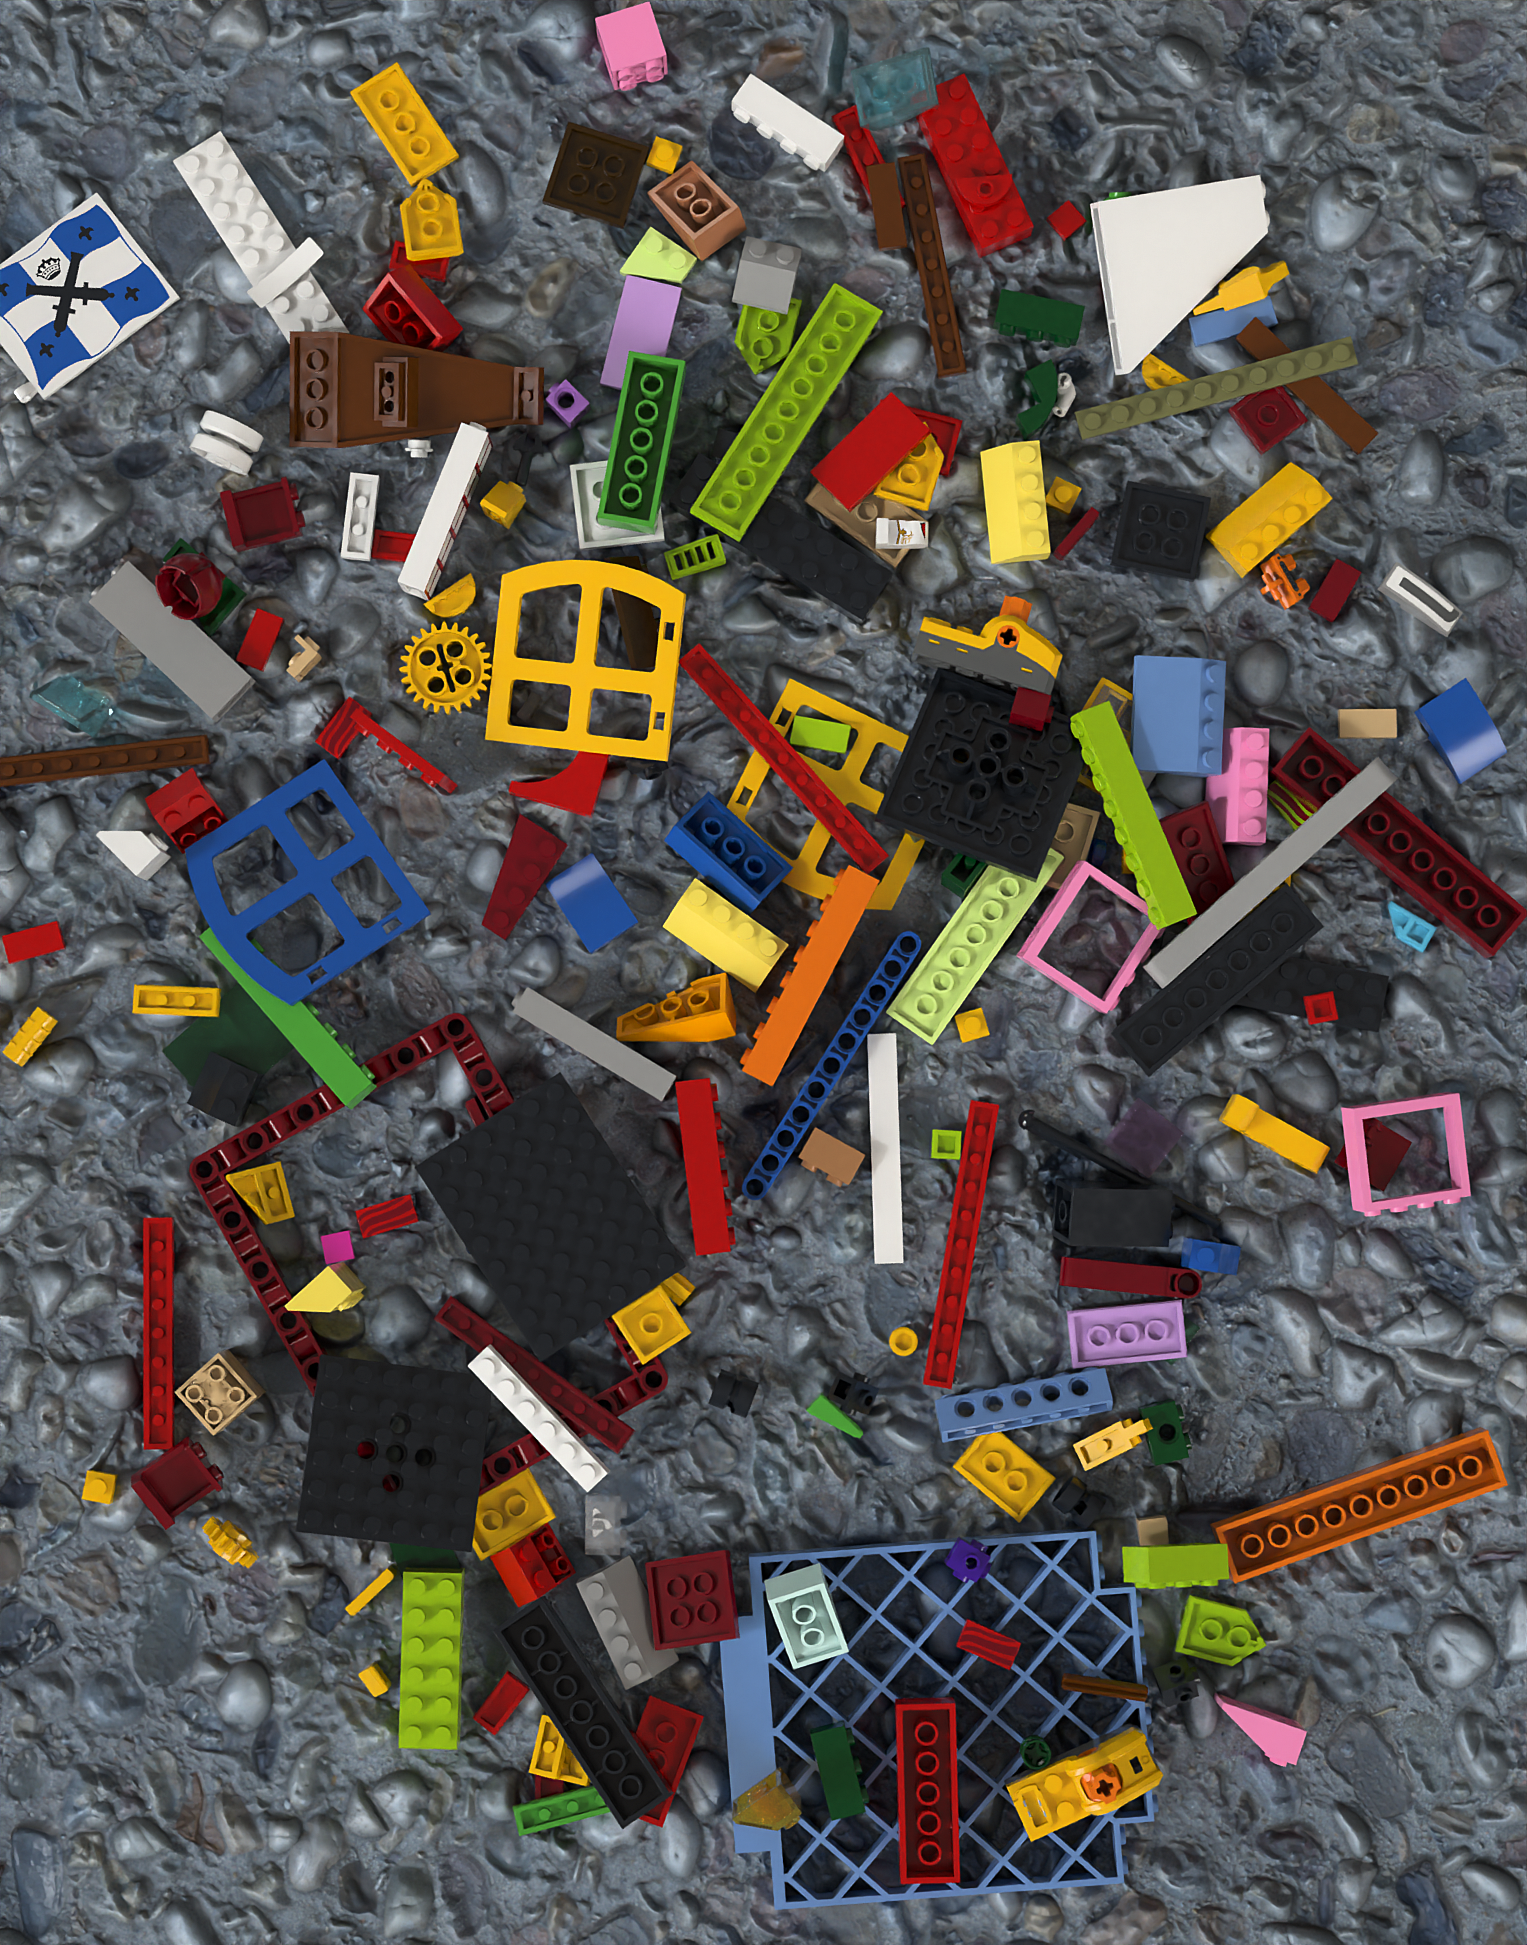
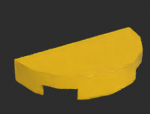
M1151 353L1142 361V376L1146 385L1151 390L1191 380Z
M469 573L424 603V606L432 614L442 618H454L465 613L472 606L476 596V584L472 574Z

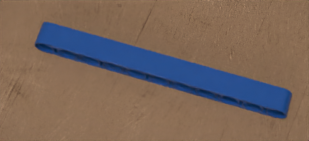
M911 931L901 933L889 949L744 1179L742 1191L748 1199L759 1200L770 1189L921 948V940L916 933ZM905 937L912 938L915 942V950L910 953H906L900 948V941ZM894 961L899 964L900 973L898 976L891 977L886 974L884 967L887 962ZM879 985L884 989L885 997L883 1000L875 1001L870 997L869 990L872 986ZM863 1009L869 1013L870 1021L868 1024L859 1025L855 1022L854 1014L857 1010ZM842 1034L852 1035L855 1040L854 1047L849 1050L841 1048L839 1037ZM835 1058L839 1062L840 1068L837 1073L829 1074L824 1070L823 1063L826 1059ZM819 1082L823 1085L824 1094L822 1097L813 1098L809 1095L808 1087L811 1083ZM798 1106L806 1107L809 1111V1118L803 1123H799L793 1118V1110ZM788 1130L793 1134L794 1141L791 1146L783 1147L778 1143L777 1136L781 1131ZM768 1154L776 1156L779 1161V1165L774 1171H767L762 1166V1159ZM752 1179H758L763 1184V1191L757 1196L749 1194L746 1189L747 1183Z

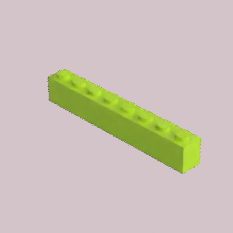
M1110 701L1078 712L1070 718L1072 733L1080 741L1083 760L1090 766L1094 775L1092 778L1096 790L1101 792L1105 813L1113 821L1116 840L1125 850L1126 864L1130 871L1134 872L1137 879V890L1139 895L1146 901L1148 906L1147 913L1151 923L1159 930L1196 915L1197 912Z

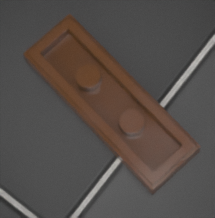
M895 162L867 166L866 171L879 251L907 248Z

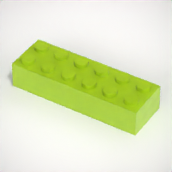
M406 1568L403 1572L398 1748L457 1750L460 1744L465 1568Z

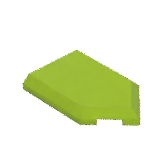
M791 298L787 315L743 305L734 343L755 376L789 355L802 300Z
M1189 1595L1176 1642V1652L1233 1666L1253 1652L1267 1646L1246 1609Z

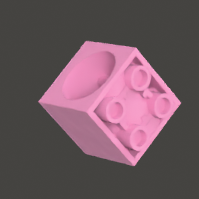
M650 2L595 18L598 41L614 91L618 89L627 91L635 88L637 83L647 80L648 82H656L668 74L667 55Z

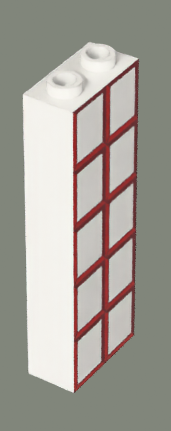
M470 422L469 425L461 423L398 579V583L404 592L427 601L432 598L493 447L489 433L485 432L486 428L475 422Z

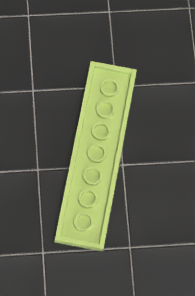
M1050 848L1036 883L989 865L886 1013L933 1045L1064 857Z

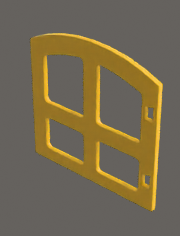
M552 561L526 566L503 574L485 740L668 761L686 594L669 583L645 572L600 561ZM581 585L582 594L574 661L572 663H560L519 658L517 656V644L523 595L545 588ZM609 587L629 593L661 609L656 665L653 672L599 667L596 664L603 591L605 588ZM667 622L675 623L673 641L665 640ZM516 680H527L570 686L571 699L567 729L565 731L513 726L510 723L513 683ZM595 689H607L649 694L652 702L647 739L640 741L590 734L589 722L593 691ZM657 712H665L663 730L655 729Z
M790 678L769 722L785 738L798 709L801 706H807L842 724L851 725V728L858 732V737L841 770L836 771L799 752L797 753L845 807L848 803H853L877 814L884 794L861 783L860 776L876 744L883 743L903 752L909 736ZM783 708L791 712L785 727L776 724ZM754 750L726 807L793 867L781 882L817 899L824 900L827 893L833 896L837 888L833 885L835 878L819 874L816 871V866L831 837V834L818 820H816L796 860H790L776 850L746 822L745 817L770 768L766 761ZM953 758L957 763H963V762H961V761H959V760ZM744 786L753 791L746 806L737 803ZM905 833L882 882L877 885L866 910H892L925 840L920 839L914 843L909 834Z

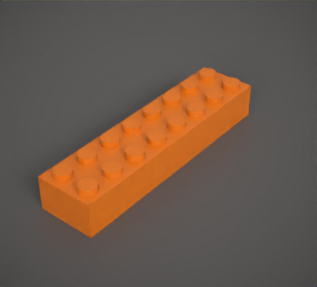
M848 865L846 870L840 868L833 882V885L837 887L833 896L827 893L820 907V911L824 912L820 921L813 920L806 936L810 937L807 946L800 945L793 959L797 963L793 973L787 970L780 983V987L784 988L780 998L774 996L766 1012L771 1014L767 1023L760 1022L753 1035L754 1038L758 1039L754 1048L750 1049L747 1047L739 1062L744 1065L743 1072L773 1087L880 880L851 865Z

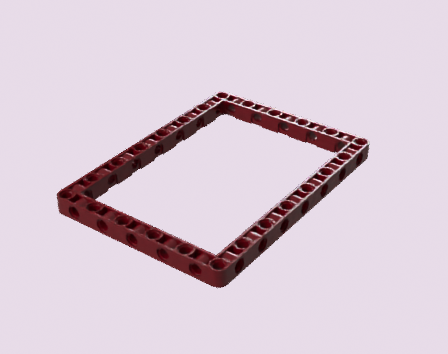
M452 1013L359 1065L361 1067L365 1064L375 1075L372 1081L377 1088L370 1093L372 1094L385 1083L397 1077H402L430 1061V1058L440 1052L452 1049L489 1117L494 1116L515 1102L473 1024L466 1016L460 1013ZM454 1020H461L464 1023V1031L458 1036H454L450 1032V1024ZM405 1048H410L414 1052V1059L409 1064H404L400 1060V1053ZM484 1069L489 1070L493 1076L491 1083L486 1086L480 1085L477 1079L479 1072ZM327 1084L192 1160L189 1168L195 1185L313 1397L317 1378L312 1375L311 1367L313 1363H319L321 1354L328 1355L324 1347H320L311 1331L312 1325L305 1312L288 1311L285 1308V1305L294 1298L283 1280L285 1276L269 1247H265L255 1230L257 1226L241 1197L236 1196L225 1176L238 1166L255 1160L278 1147L284 1140L303 1133L329 1118L332 1113L345 1107L343 1102ZM306 1104L310 1105L314 1111L312 1118L307 1121L303 1120L300 1116V1109ZM254 1133H259L263 1138V1144L258 1149H254L250 1145V1137ZM205 1161L210 1162L213 1168L209 1177H204L200 1173V1165ZM232 1211L237 1212L241 1218L240 1224L235 1228L230 1226L227 1221V1217ZM260 1261L266 1263L269 1268V1272L264 1278L259 1277L255 1272V1267ZM287 1312L293 1313L297 1318V1323L293 1328L287 1327L283 1322V1316ZM610 1316L604 1322L633 1374L590 1398L596 1402L602 1399L609 1401L612 1406L611 1413L618 1417L662 1392L668 1384L669 1375L659 1355L642 1365L625 1337L619 1333L618 1326ZM650 1371L659 1372L662 1376V1383L658 1386L649 1385L646 1381L647 1373ZM564 1414L559 1415L579 1438L588 1434L587 1431ZM530 1432L521 1439L511 1442L483 1458L479 1496L550 1456L551 1453ZM360 1443L357 1449L358 1454L361 1458L368 1459L372 1454V1448L368 1443ZM497 1458H507L511 1463L510 1470L507 1472L499 1471L495 1465ZM391 1475L385 1476L383 1479L384 1489L389 1492L394 1491L397 1486L395 1478Z

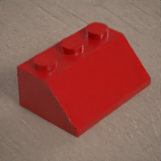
M410 264L388 272L362 308L390 342L443 352L463 330V327Z

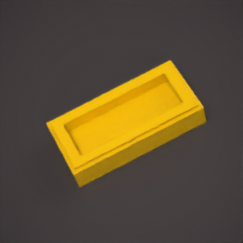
M391 1565L388 1566L347 1605L345 1610L351 1616H354L397 1575V1571Z

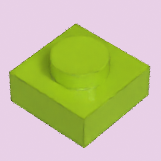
M932 1129L931 1158L960 1160L962 1131Z

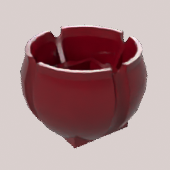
M201 552L199 554L182 553L170 558L159 569L160 572L155 577L156 591L162 604L165 607L171 606L173 608L171 614L183 620H192L207 615L215 608L221 598L223 591L222 582L226 576Z

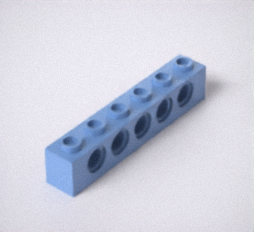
M1089 1367L1075 1374L1067 1372L1058 1373L1053 1378L1043 1380L1041 1378H1031L1025 1381V1383L1017 1385L1005 1383L990 1390L974 1389L964 1395L947 1394L935 1400L942 1443L1112 1411L1113 1398L1106 1369H1098L1097 1367ZM1077 1388H1082L1087 1393L1079 1396L1074 1394L1073 1391ZM1047 1394H1056L1059 1398L1049 1401L1044 1397ZM1020 1399H1027L1030 1401V1404L1019 1406L1016 1402ZM997 1404L1002 1408L997 1412H993L988 1407ZM963 1410H971L973 1412L969 1417H963L959 1413Z

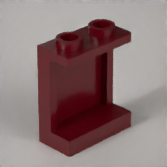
M286 476L281 477L280 482L233 493L230 489L219 492L232 546L237 552L303 536L302 527H306L302 510L297 511L295 500H299L296 484L290 483Z
M189 1436L131 1476V1487L165 1530L175 1524V1517L214 1489L217 1492L223 1489L224 1475L221 1469L215 1463L211 1465L205 1458L207 1453L198 1441L194 1443Z

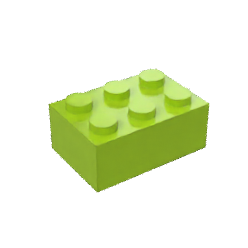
M1182 1543L1122 1547L1124 1582L1135 1583V1588L1164 1589L1171 1586H1217L1218 1580L1229 1579L1226 1543Z

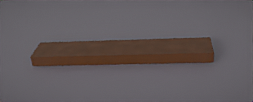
M1254 317L1235 338L1257 361L1292 352L1257 317ZM1319 376L1284 385L1357 455L1379 434Z

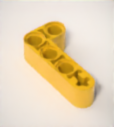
M1232 1094L1219 1118V1121L1315 1174L1318 1173L1330 1151V1147L1265 1112L1259 1108V1105L1239 1094Z

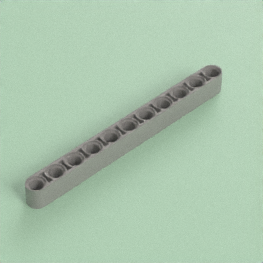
M1379 757L1374 759L1143 966L1145 971L1162 989L1167 986L1398 779L1396 775Z

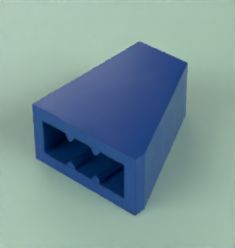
M1184 1237L1179 1266L1237 1275L1241 1247Z

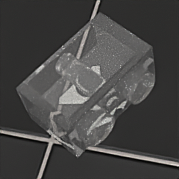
M622 1493L586 1494L585 1555H620L621 1547L627 1546V1530H621V1518H627V1501H621Z

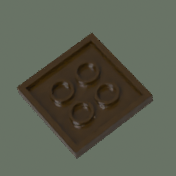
M568 121L542 200L543 204L624 229L649 153V147Z

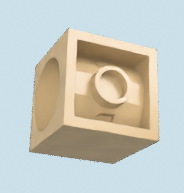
M228 1349L217 1353L175 1391L177 1396L213 1436L227 1428L266 1392Z

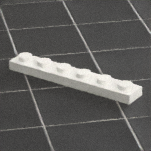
M491 1344L467 1365L587 1492L609 1473L610 1470Z

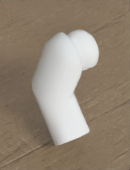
M1068 373L1057 375L1058 400L1052 410L1055 415L1060 417L1065 416L1076 395L1071 376Z

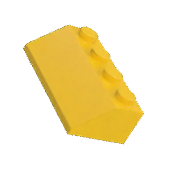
M1290 462L1207 533L1205 537L1240 577L1243 578L1327 506L1333 498L1315 477Z

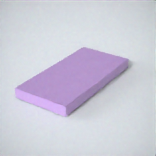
M631 275L626 276L600 380L601 386L622 390L629 351L666 357L682 288Z
M1181 1299L1066 1310L1073 1369L1187 1357Z

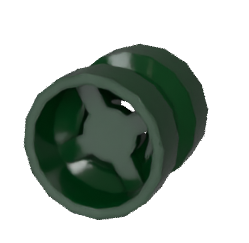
M1029 1735L1021 1742L1020 1754L1024 1763L1029 1768L1042 1769L1049 1763L1051 1750L1044 1738L1038 1735Z

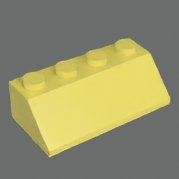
M1039 440L1009 443L981 451L980 457L991 564L1048 559L1051 551Z
M696 878L680 898L663 925V928L754 993L759 989L789 946V944Z
M344 1262L329 1265L285 1305V1308L288 1311L332 1312L339 1310L341 1312L350 1307L352 1308L364 1297L361 1292L366 1286Z

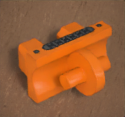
M1278 553L1260 565L1264 573L1261 577L1266 584L1260 592L1262 595L1270 592L1275 601L1279 599L1284 610L1303 599V595L1310 590L1306 579L1301 577L1294 581L1290 574V571L1296 568V562L1291 554L1280 556Z

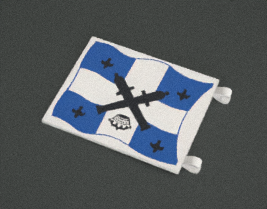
M97 192L0 264V344L30 381L18 387L14 392L21 403H27L37 392L46 400L180 299Z

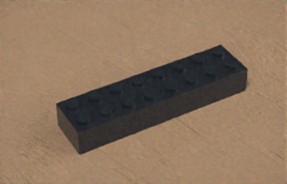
M699 453L669 499L670 508L710 533L718 534L719 538L862 626L892 579L893 572L770 496L767 497L740 542L691 514L692 506L719 465Z
M541 1596L493 1629L495 1635L622 1829L674 1793L546 1596Z

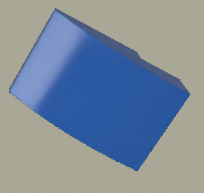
M1466 678L1414 712L1430 735L1428 739L1459 784L1507 753L1506 747L1491 717Z
M593 853L545 883L591 955L639 924Z

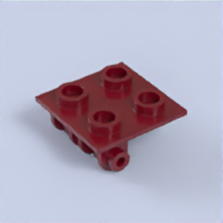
M1374 1117L1362 1119L1369 1182L1384 1192L1412 1142L1382 1125V1122ZM1344 1144L1334 1163L1348 1170L1346 1147Z

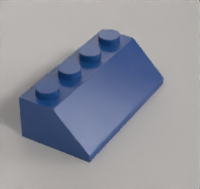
M709 791L674 825L664 840L748 916L762 904L793 869L788 862Z

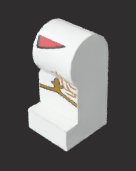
M877 518L875 549H916L928 547L929 523L925 521Z

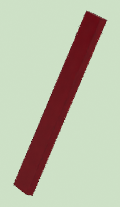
M450 1296L435 1316L434 1320L479 1353L491 1344L543 1400L618 1455L635 1433L633 1428L547 1365L540 1362L536 1357L454 1297Z

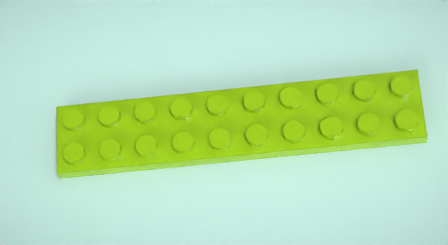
M833 284L690 510L691 514L740 542L881 318L882 310L840 285Z

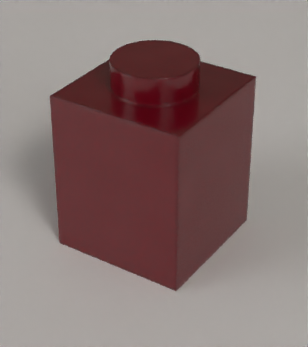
M1018 686L1009 723L1042 731L1044 722L1050 723L1053 715L1054 706L1049 705L1052 695Z

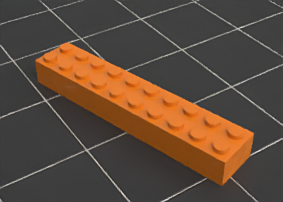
M1479 1427L1210 1525L1216 1542L1227 1544L1229 1578L1234 1583H1238L1507 1486L1508 1483L1489 1431Z

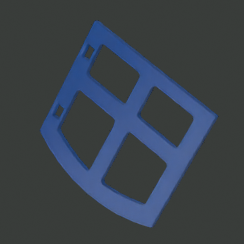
M325 759L185 849L189 876L196 899L217 940L233 961L252 980L290 1006H293L431 915V912ZM319 789L326 791L355 833L353 840L322 860H317L286 816V811ZM266 826L293 863L298 874L295 878L240 914L233 916L230 914L223 899L213 859L260 827ZM364 857L372 858L402 902L400 908L370 928H363L332 883L335 876ZM313 894L345 942L341 947L297 976L292 977L261 954L247 939V935L306 895ZM397 917L401 925L386 934L382 926ZM322 967L327 974L311 983L308 975Z

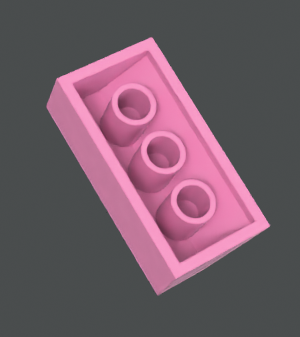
M1239 727L1223 729L1221 775L1206 777L1205 801L1209 803L1222 844L1261 846L1266 843L1269 728Z

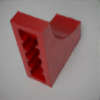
M579 751L572 763L556 776L531 783L511 780L508 792L510 795L592 819L611 755Z

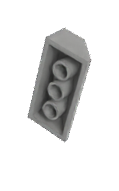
M630 1554L577 1580L576 1585L625 1690L654 1677L679 1661L675 1649L655 1651L649 1594Z

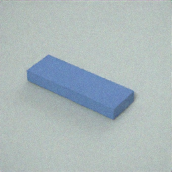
M1270 296L1228 311L1220 309L1188 318L1187 320L1195 347L1237 336L1254 317H1257L1266 327H1271L1278 323Z

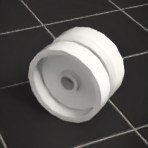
M207 410L200 425L208 434H195L189 448L215 465L247 475L253 461L244 451L250 453L257 452L264 438L255 430L232 418Z

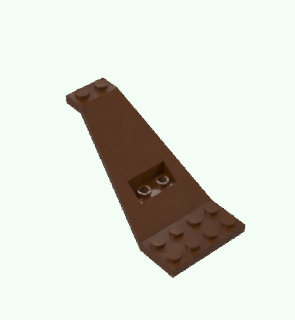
M290 331L289 447L350 448L458 433L461 423L469 425L470 422L480 424L486 429L519 424L543 425L544 367H517L345 332ZM392 373L394 374V381H393V382H392V380H391V375H392ZM392 402L394 403V409H393V411L391 410V403H392Z

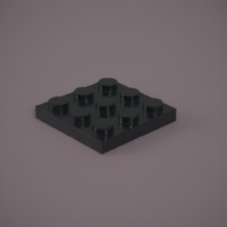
M1127 481L1110 565L1194 582L1211 497Z

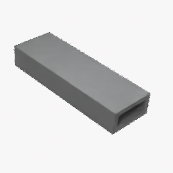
M129 561L125 564H119L112 571V578L105 585L100 584L94 589L89 603L215 722H218L256 681L193 621L183 620L171 614L173 608L171 606L165 607L162 604L156 587Z
M528 987L525 992L519 990L511 1004L515 1006L512 1011L513 1013L664 1102L678 1078Z

